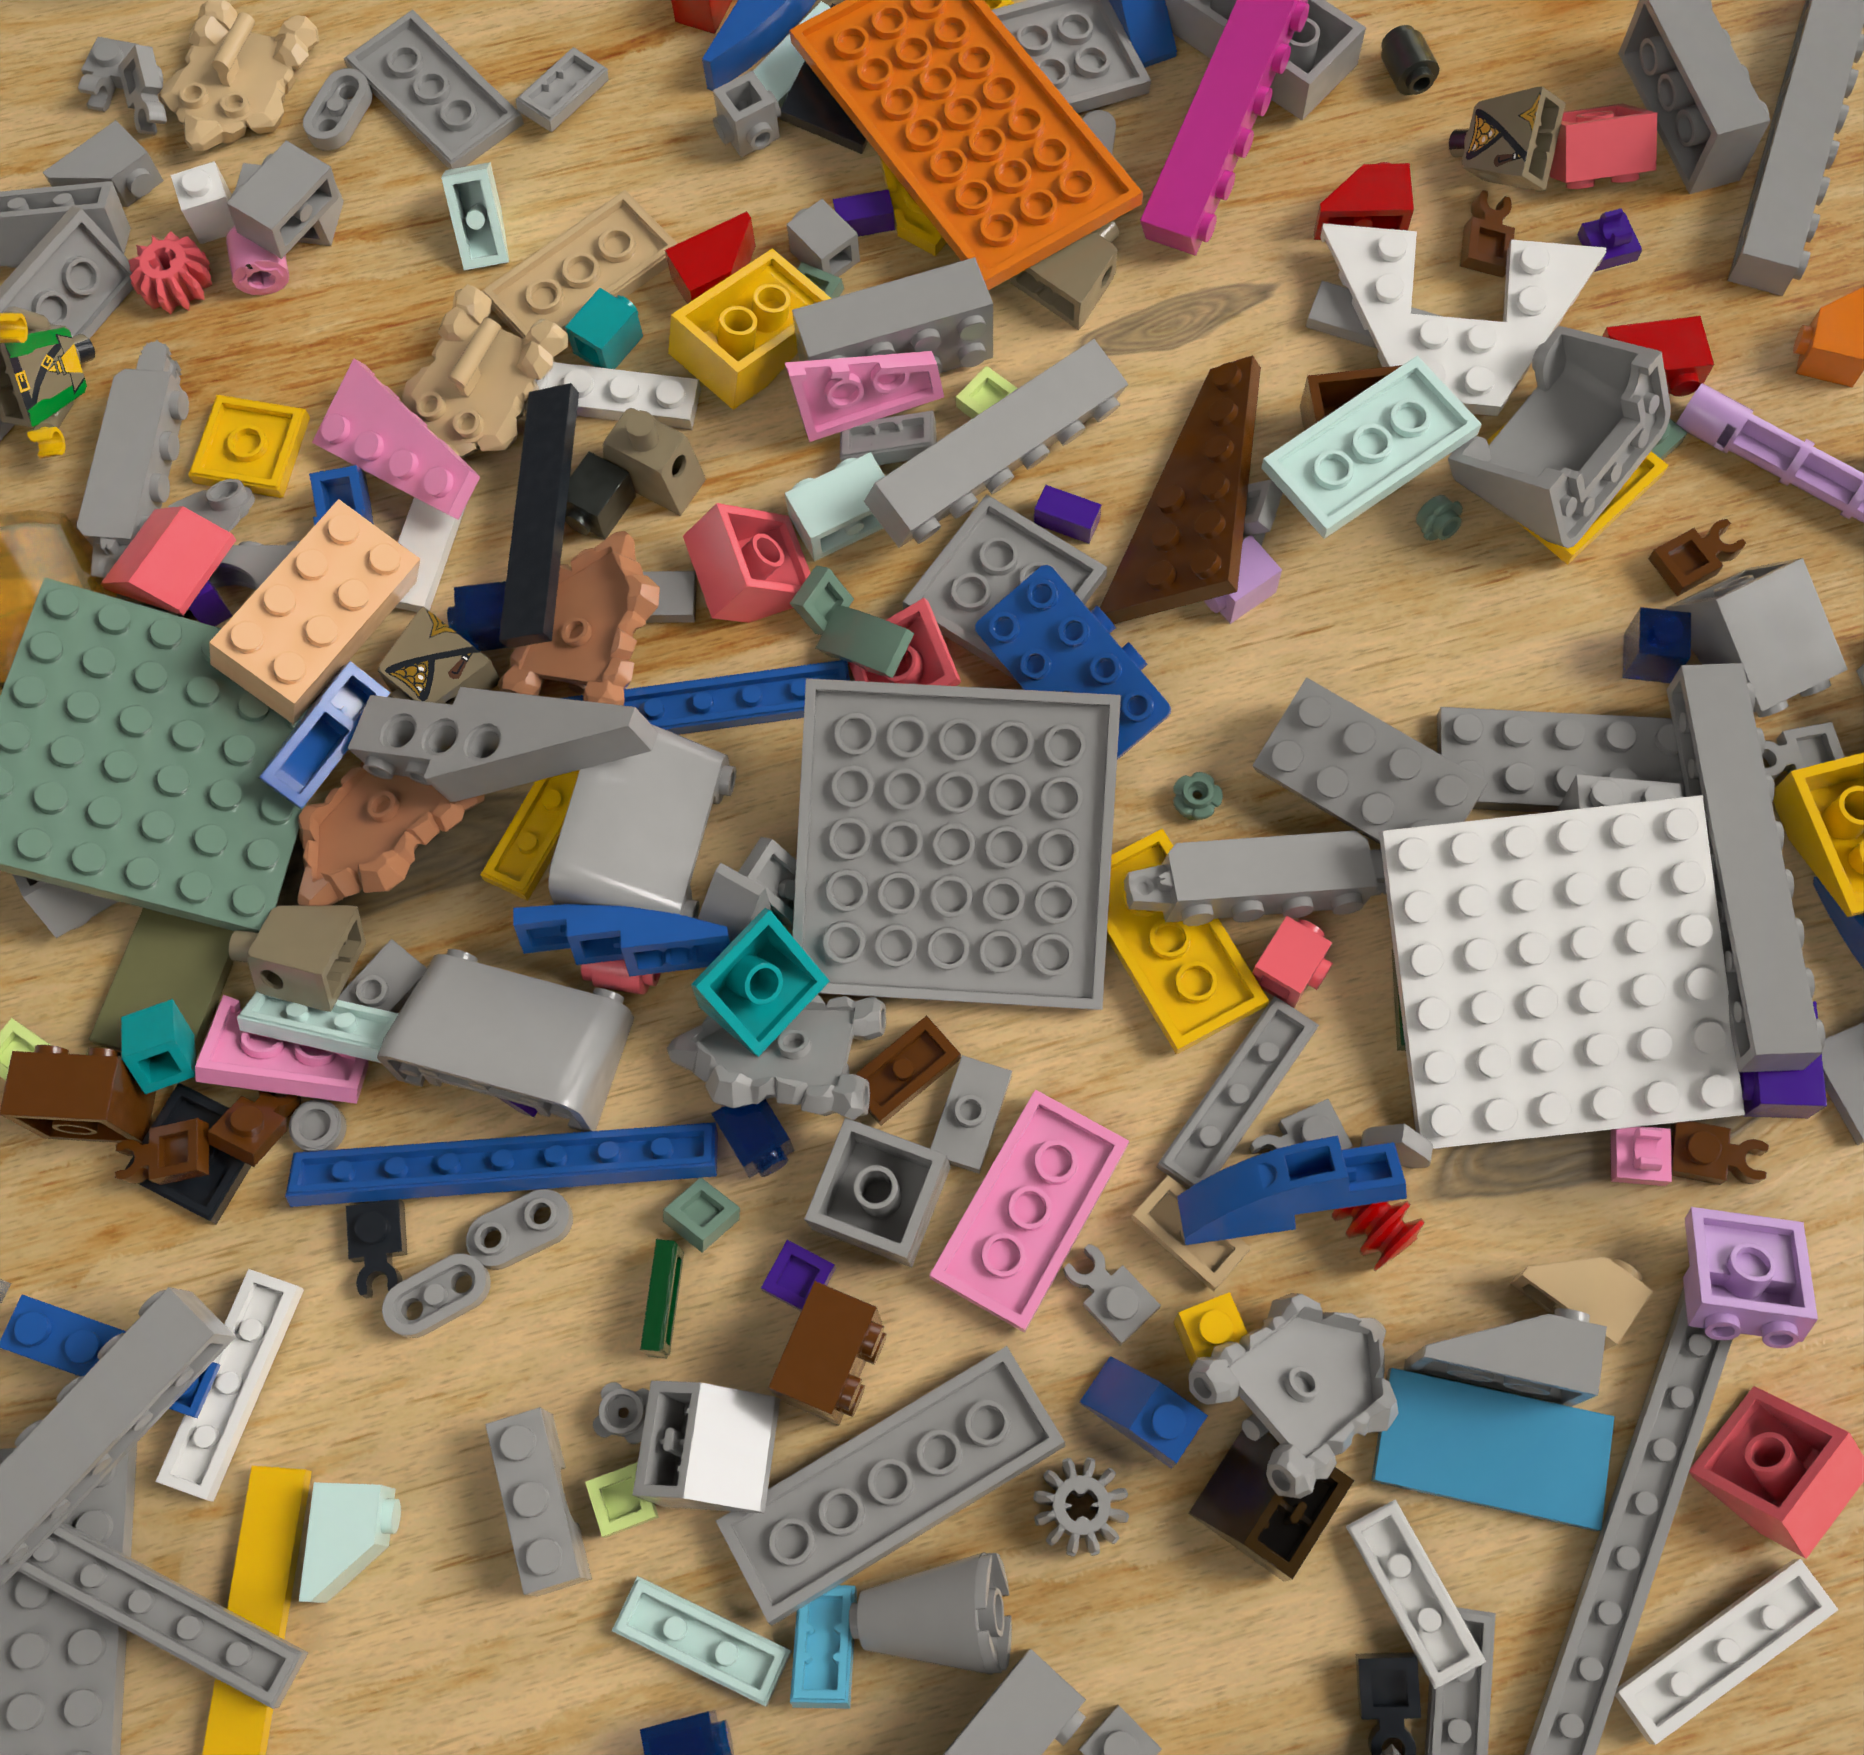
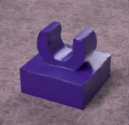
M1622 208L1602 213L1598 220L1582 223L1577 234L1582 246L1606 248L1603 260L1594 272L1635 262L1642 252L1641 245Z

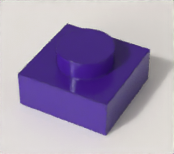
M787 1240L761 1289L774 1298L802 1311L814 1281L827 1286L836 1270V1266Z

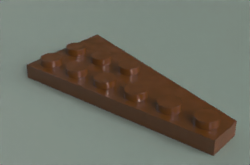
M1253 355L1209 370L1100 606V609L1113 624L1237 592L1261 367Z

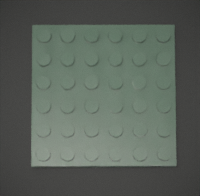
M44 577L0 695V871L232 931L242 930L259 933L269 913L277 905L299 831L298 816L304 807L299 809L258 777L311 705L292 724L210 665L209 642L221 628Z

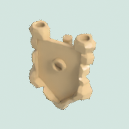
M209 0L200 6L198 20H196L191 28L188 42L193 45L185 57L188 65L177 70L175 75L163 84L160 99L171 111L177 113L179 122L184 125L185 142L193 151H205L220 143H233L245 136L246 125L257 134L275 132L284 114L283 103L285 94L289 93L295 83L293 70H299L307 62L308 51L319 43L318 29L306 16L295 15L284 21L275 38L252 33L251 31L255 25L253 17L244 12L239 13L237 16V11L225 0Z
M469 284L455 292L452 310L447 312L442 319L438 331L442 338H440L432 352L435 361L430 366L422 367L415 376L406 382L401 400L411 412L428 425L427 428L443 440L460 457H467L480 449L481 451L507 450L513 445L517 439V421L523 417L525 403H528L529 392L539 390L535 379H543L553 369V357L568 347V334L557 324L547 319H540L533 324L524 339L501 329L497 322L488 318L491 312L492 300L485 293Z

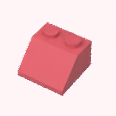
M1624 103L1565 111L1551 165L1550 177L1566 183V188L1583 189L1593 187L1595 179L1611 177V182L1615 183L1632 182L1639 180V173L1655 171L1657 160V112Z
M716 503L683 535L711 617L714 619L750 623L792 609L793 607L790 602L810 575L809 567L788 515Z
M1753 1386L1690 1468L1689 1473L1758 1533L1807 1559L1864 1482V1456L1848 1431Z

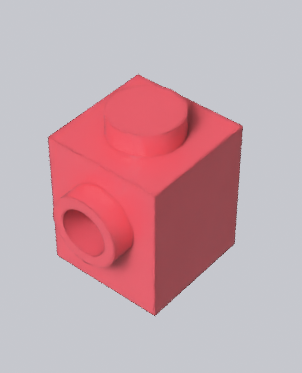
M1286 916L1252 972L1262 990L1272 996H1276L1293 1008H1295L1308 985L1316 990L1319 988L1333 964L1325 959L1332 942L1324 938L1325 934L1319 927L1303 919L1295 921Z

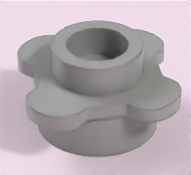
M617 1382L605 1385L601 1391L602 1401L599 1406V1416L593 1421V1428L596 1434L603 1438L617 1435L625 1437L630 1444L640 1443L649 1390L642 1388L635 1392L622 1388ZM627 1408L629 1415L626 1418H620V1409Z

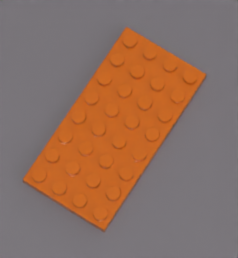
M845 0L789 30L793 46L961 261L976 258L988 290L1142 205L1143 192L984 0Z

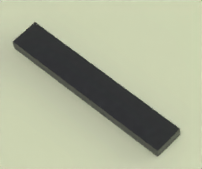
M572 383L531 391L528 396L499 641L508 649L552 641L579 392Z

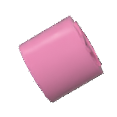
M235 227L228 232L226 244L232 281L236 288L251 295H267L275 293L286 286L289 281L286 255L280 259L237 233Z

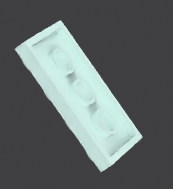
M1417 355L1263 459L1261 469L1325 539L1478 435L1482 424Z

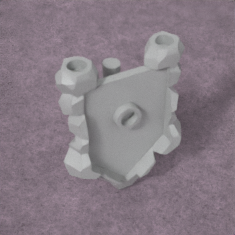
M816 995L759 1057L746 1049L708 1015L702 1025L673 1039L667 1047V1052L673 1063L692 1071L693 1074L706 1082L705 1087L712 1101L716 1104L737 1108L749 1104H759L764 1099L776 1097L777 1103L801 1104L802 1111L823 1116L838 1113L854 1120L857 1117L868 1115L870 1088L869 1082L866 1079L849 1074L847 1062L852 1040L867 1041L884 1034L886 1028V1005L876 997L864 998L855 1002L847 996L830 999L825 1004L821 997Z
M1290 1293L1272 1301L1268 1318L1263 1320L1264 1326L1261 1329L1244 1335L1239 1344L1230 1341L1215 1346L1211 1357L1197 1358L1189 1371V1391L1197 1400L1206 1405L1230 1402L1240 1396L1253 1412L1251 1416L1242 1422V1429L1245 1435L1251 1440L1256 1441L1270 1431L1280 1443L1273 1450L1267 1466L1266 1475L1270 1486L1278 1496L1302 1498L1313 1492L1316 1479H1327L1337 1464L1335 1456L1342 1454L1351 1445L1355 1434L1366 1436L1367 1433L1388 1431L1399 1413L1397 1400L1391 1384L1384 1379L1385 1350L1382 1346L1386 1334L1384 1326L1375 1318H1358L1352 1313H1323L1320 1303L1303 1294Z

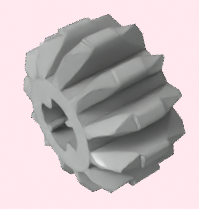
M1071 1458L1064 1459L1062 1468L1067 1479L1063 1482L1051 1470H1047L1043 1475L1045 1482L1056 1493L1052 1494L1046 1491H1035L1033 1500L1035 1502L1052 1506L1051 1511L1041 1512L1034 1517L1035 1524L1043 1526L1055 1521L1057 1527L1049 1533L1046 1542L1053 1546L1059 1541L1062 1534L1066 1533L1070 1536L1066 1547V1554L1068 1556L1074 1557L1079 1547V1538L1084 1537L1090 1555H1098L1100 1553V1545L1095 1535L1096 1532H1099L1111 1544H1115L1119 1540L1117 1532L1106 1523L1107 1519L1117 1523H1126L1128 1521L1129 1514L1127 1512L1111 1508V1503L1127 1498V1490L1125 1488H1118L1109 1493L1107 1492L1105 1486L1116 1475L1112 1468L1105 1470L1099 1481L1092 1478L1095 1469L1094 1458H1086L1082 1476H1077L1075 1465ZM1086 1493L1089 1494L1095 1501L1090 1507V1510L1096 1511L1095 1517L1090 1521L1088 1518L1081 1516L1074 1521L1066 1513L1072 1506L1065 1503L1066 1498L1070 1494L1077 1498L1083 1497Z

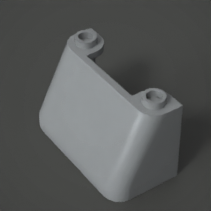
M1558 325L1547 340L1538 346L1533 355L1532 368L1535 371L1537 388L1489 445L1486 439L1475 436L1454 450L1448 457V462L1456 482L1544 540L1570 548L1583 537L1662 438L1669 423L1671 405L1662 351Z
M651 724L658 732L652 751L580 769L550 866L548 887L554 905L627 906L676 913L698 919L699 901L692 900L690 883L712 804H720L723 796H731L734 789L736 767L730 766L728 755Z
M448 949L446 955H435L385 1035L377 1059L398 1081L420 1087L423 1086L425 1079L431 1085L441 1087L442 1082L534 1107L540 1115L550 1117L552 1113L562 1118L570 1119L568 1126L572 1129L583 1132L596 1131L634 1021L631 1010L623 1005L624 997L603 988H595L593 993L477 963L478 959L475 956L457 949Z

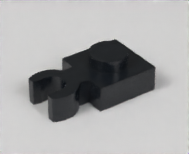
M401 1199L346 1206L348 1259L354 1263L364 1261L365 1264L357 1276V1290L364 1298H373L372 1283L377 1276H387L388 1291L403 1281L400 1272L393 1266L392 1257L408 1255L405 1205Z
M1414 1652L1356 1654L1359 1714L1362 1720L1377 1719V1724L1372 1728L1368 1738L1371 1754L1380 1755L1384 1741L1395 1737L1402 1741L1403 1755H1416V1744L1411 1733L1404 1725V1719L1421 1718L1417 1656Z

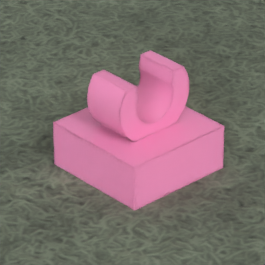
M1641 1126L1612 1129L1611 1182L1667 1186L1671 1183V1129Z

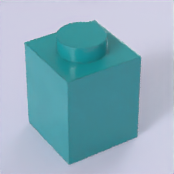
M599 288L565 326L573 353L594 367L616 369L643 338L638 318L639 313L634 304L624 296L617 295L615 297Z
M173 999L121 1017L122 1060L144 1094L195 1077V1035Z

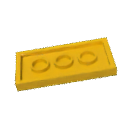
M1162 828L1111 855L1107 940L1177 1055L1267 1007L1269 1000L1218 918L1203 925L1187 926L1183 924V921L1165 922L1162 911L1129 909L1124 890V880L1128 872L1162 865L1167 854L1173 848V844Z

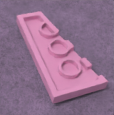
M353 359L312 443L459 520L480 476L443 440L427 428L428 425L411 412L389 387L383 385L365 364Z

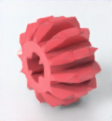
M170 231L164 240H159L152 235V243L147 247L136 245L138 257L128 260L130 271L132 272L129 277L137 294H140L145 303L151 306L153 310L162 307L163 310H166L171 315L179 305L189 311L190 301L193 299L205 300L203 289L212 286L209 273L211 270L209 267L210 262L205 253L201 252L196 243L188 236L179 239L178 236Z

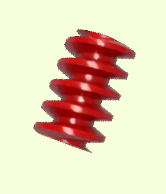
M1387 1201L1334 1209L1331 1216L1334 1221L1353 1218L1345 1233L1349 1239L1362 1235L1367 1236L1359 1251L1362 1256L1381 1253L1373 1269L1375 1272L1418 1239V1233L1425 1223L1422 1218L1406 1223L1403 1221V1217L1411 1205L1408 1201L1390 1205Z

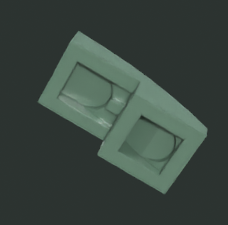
M836 605L816 649L830 657L854 663L868 672L893 678L914 633L876 616L849 607Z

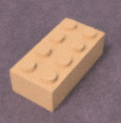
M338 499L209 642L210 665L294 724L325 689L342 666L352 658L416 584L420 558Z

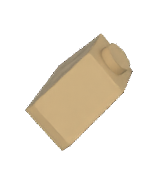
M1607 1257L1528 1266L1518 1273L1510 1283L1550 1314L1554 1315V1310L1558 1308L1577 1310L1590 1315L1589 1323L1607 1326L1604 1351L1618 1345L1653 1293L1651 1288L1641 1282L1643 1276L1633 1266L1619 1259L1612 1261Z

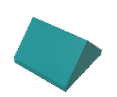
M764 908L696 978L691 986L699 1008L746 1049L759 1057L830 980L771 910Z

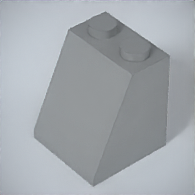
M1803 558L1747 568L1666 607L1669 617L1701 664L1743 663L1747 682H1751L1755 689L1753 712H1757L1758 717L1770 716L1786 709L1789 706L1787 699L1799 693L1801 697H1805L1829 688L1831 686L1830 678L1848 670Z

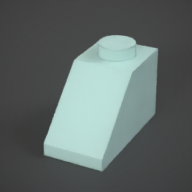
M491 162L445 170L441 179L463 269L469 270L508 263L509 255L502 210Z
M314 1482L299 1602L327 1603L389 1547L390 1534L397 1532L401 1517L400 1500L394 1499L395 1488L375 1484Z

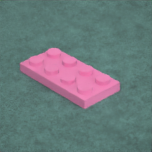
M1035 1090L929 1275L930 1279L1025 1333L1128 1147L1129 1140Z

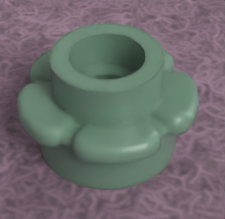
M1445 495L1435 496L1426 502L1416 517V523L1422 528L1421 531L1424 533V538L1429 541L1438 538L1445 540L1454 535L1462 523V519L1459 517L1463 510L1462 505L1458 501L1452 503Z
M1195 772L1190 777L1187 775L1182 776L1176 781L1173 792L1176 794V797L1173 799L1176 810L1190 820H1203L1212 816L1215 807H1219L1222 803L1223 793L1221 788L1214 784L1213 777L1203 772ZM1194 792H1200L1202 794V797L1200 799H1195L1192 794Z

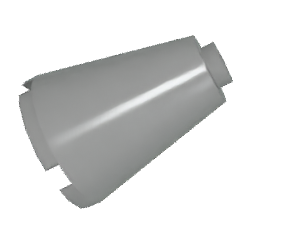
M983 1552L862 1590L858 1602L852 1603L849 1610V1627L853 1639H859L862 1648L866 1651L990 1675L1002 1673L1001 1670H1006L1009 1665L1012 1619L1011 1615L1004 1616L1002 1596H1010L1005 1567L998 1553Z

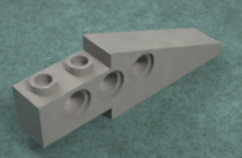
M460 687L453 705L370 695L348 749L365 763L363 768L376 777L392 779L394 775L407 776L418 783L432 785L447 800L457 802L650 752L658 732L639 710L632 706Z

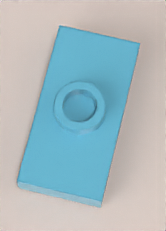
M838 1585L797 1610L790 1694L792 1708L850 1709L854 1639L849 1627V1610L851 1604L857 1602L855 1586Z

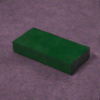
M656 1239L640 1347V1350L648 1357L667 1359L671 1352L684 1258L683 1250L676 1241Z

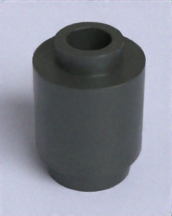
M1402 25L1386 34L1381 43V58L1398 91L1404 95H1417L1427 91L1438 77L1440 68L1422 33L1414 30L1410 25Z

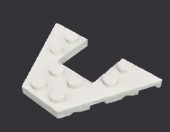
M1323 223L1320 238L1322 242L1326 241L1340 270L1338 276L1353 297L1351 303L1364 330H1369L1379 351L1377 357L1382 367L1404 365L1418 355L1472 414L1498 416L1515 387L1519 385L1529 370L1536 349L1547 340L1561 323L1565 313L1573 305L1580 291L1597 266L1600 265L1606 253V248L1511 240L1507 250L1503 322L1411 314L1417 231Z

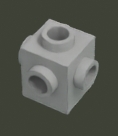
M753 71L713 90L717 117L713 118L714 127L724 144L731 142L740 157L755 150H761L780 138L777 118L781 116L779 104L773 93L765 89Z

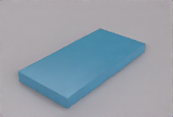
M1388 1369L1386 1380L1390 1382L1399 1414L1388 1431L1378 1432L1372 1482L1597 1532L1602 1530L1615 1416L1400 1369Z

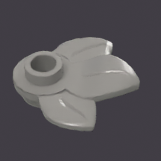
M227 479L216 483L208 490L194 493L176 501L168 507L184 506L229 532L238 524L240 519L248 514L249 509L255 502V497L251 489L245 487L240 480Z

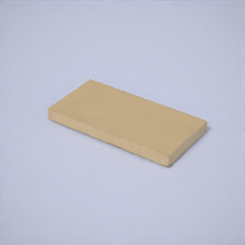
M624 190L487 286L482 292L492 300L491 309L520 338L524 339L532 325L540 319L552 321L566 332L565 326L599 288L615 297L621 295L626 298L668 267L665 250L678 243Z

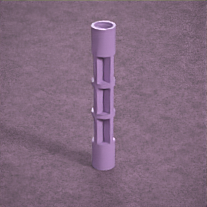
M1703 383L1700 384L1678 419L1677 425L1687 433L1727 454L1728 451H1731L1778 476L1780 483L1786 486L1791 483L1841 510V516L1847 519L1854 517L1864 523V473L1813 447L1815 445L1814 442L1808 439L1802 441L1753 415L1754 410Z

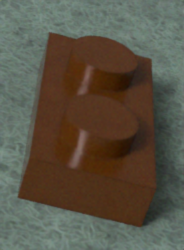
M926 1015L855 1074L869 1082L870 1101L868 1112L882 1126L960 1061L961 1053Z

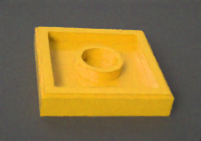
M216 395L188 476L194 484L213 486L227 479H238L245 487L250 488L254 494L284 498L310 421L309 414L306 409Z

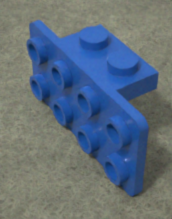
M1049 565L1039 567L981 617L975 625L977 634L1024 690L1121 695L1117 760L1171 714L1170 704L1141 671L1148 665L1142 656L1129 642L1121 648L1110 635L1116 629V626L1098 605L1090 611L1054 568Z

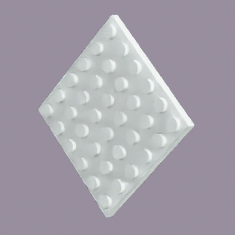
M1703 795L1379 832L1416 1132L1433 1144V1149L1745 1115L1740 1074L1737 1068L1730 1030L1729 991Z

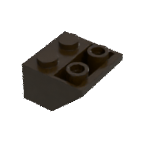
M1242 1429L1188 1514L1283 1582L1293 1580L1355 1480L1334 1467L1327 1479H1316L1312 1493L1302 1498L1278 1496L1270 1486L1266 1472L1272 1452L1280 1443L1270 1431L1254 1441L1248 1438Z

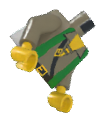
M12 306L0 313V418L4 423L33 427V430L29 431L27 436L31 442L38 443L39 452L37 456L39 459L60 456L65 453L66 444L59 427L72 408L73 400L86 391L87 384L81 365L95 358V348L90 339L85 335L78 334L72 337L70 330L66 326L50 324L48 319L42 314Z

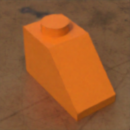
M1864 287L1821 307L1810 326H1801L1793 347V353L1800 354L1796 374L1848 387L1855 385L1864 371Z

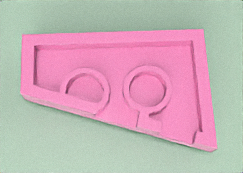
M932 351L785 362L809 442L944 398L938 366Z
M223 994L195 1065L196 1082L357 1104L367 1073L368 1060L240 1031L237 1016L243 1010L240 1009V1001Z

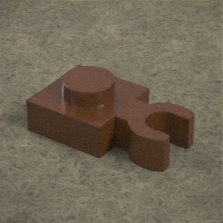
M1482 190L1471 205L1472 217L1464 225L1460 267L1503 278L1506 275L1507 250L1511 240H1514L1515 228L1503 225V220L1510 213L1512 202L1510 197L1504 196L1496 205V210H1494L1487 203L1488 191Z
M1728 519L1719 520L1714 523L1704 538L1699 535L1695 528H1692L1654 549L1648 559L1677 597L1716 576L1723 567L1720 561L1726 562L1735 559L1745 546L1746 542L1744 539L1738 540L1734 544H1726L1719 538L1731 524Z
M260 1090L259 1098L255 1102L241 1096L208 1131L209 1145L255 1167L287 1131L286 1117L291 1116L301 1105V1096L288 1094L285 1097H274L276 1095L275 1092Z
M195 1118L149 1128V1144H143L132 1139L116 1144V1151L127 1156H135V1159L128 1169L116 1171L115 1178L130 1184H138L149 1178L150 1181L163 1185L209 1175V1123Z
M1694 1121L1671 1123L1672 1176L1718 1185L1727 1181L1728 1171L1736 1179L1747 1184H1756L1766 1179L1767 1172L1754 1170L1747 1165L1746 1154L1763 1155L1768 1152L1769 1145L1757 1139H1750L1739 1145L1730 1144L1731 1128Z

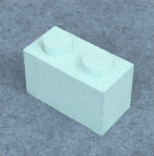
M871 452L859 458L846 459L839 463L834 470L815 479H804L798 482L792 490L785 492L790 520L814 562L883 529L882 525L864 503L875 482L885 477Z

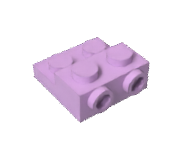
M1691 1207L1685 1217L1690 1266L1683 1277L1688 1326L1705 1328V1334L1715 1340L1734 1339L1740 1333L1762 1336L1763 1343L1772 1348H1788L1798 1342H1803L1818 1320L1804 1223Z

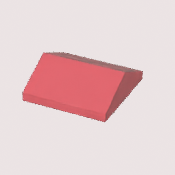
M184 506L155 509L103 579L101 585L105 590L183 616L234 545L236 538L232 533Z
M925 598L886 620L914 633L893 678L868 672L858 665L848 662L855 681L958 686L961 683L931 606Z

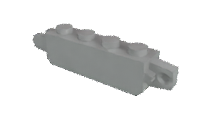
M158 340L146 343V346H143L142 355H139L136 369H124L113 377L76 525L93 547L91 576L99 585H101L103 579L122 555L124 546L130 544L155 509H160L162 502L167 501L170 493L168 477L172 461H175L179 455L180 444L178 434L182 420H185L188 416L189 399L187 393L179 385L181 380L179 376L182 375L180 372L182 370L178 362L170 357L172 354L167 345L158 342Z
M1357 831L1176 843L1167 854L1162 865L1128 872L1124 880V890L1129 909L1162 911L1165 922L1183 921V924L1187 926H1199L1209 923L1213 919L1233 917V920L1236 922H1250L1261 918L1263 915L1283 914L1284 917L1300 918L1311 914L1313 911L1332 910L1334 914L1344 915L1362 909L1371 896L1381 895V893L1387 894L1381 849L1370 850L1368 839Z

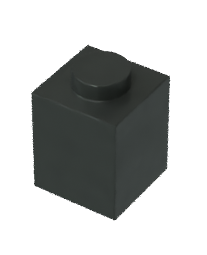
M589 451L570 477L565 522L581 534L587 535L591 532L605 540L636 498L629 472Z

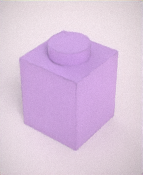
M1250 535L1242 543L1237 592L1205 600L1204 602L1213 612H1220L1231 624L1276 593L1282 569L1254 537Z

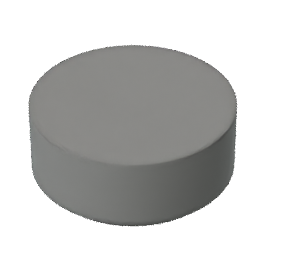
M321 1099L310 1100L300 1105L292 1114L289 1122L291 1139L305 1152L336 1149L343 1141L347 1129L343 1113L332 1103Z

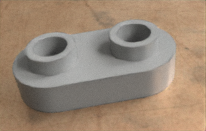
M344 68L333 72L326 79L303 118V127L311 144L316 148L326 151L335 150L344 146L351 138L370 106L373 97L367 78L362 72L352 68Z
M550 1189L535 1190L476 1219L470 1226L466 1236L467 1250L471 1256L478 1259L486 1268L492 1270L504 1269L563 1240L570 1232L573 1224L572 1209L559 1193ZM542 1207H549L551 1209L550 1219L544 1224H536L534 1222L536 1211ZM495 1230L500 1231V1243L493 1248H486L484 1241L487 1234Z
M460 1253L448 1256L398 1283L387 1293L382 1306L384 1321L392 1331L407 1338L422 1337L479 1306L489 1293L491 1285L490 1274L487 1268L471 1255ZM464 1275H470L472 1278L470 1289L465 1293H457V1280ZM414 1302H421L423 1305L422 1314L415 1320H409L407 1317L408 1307Z

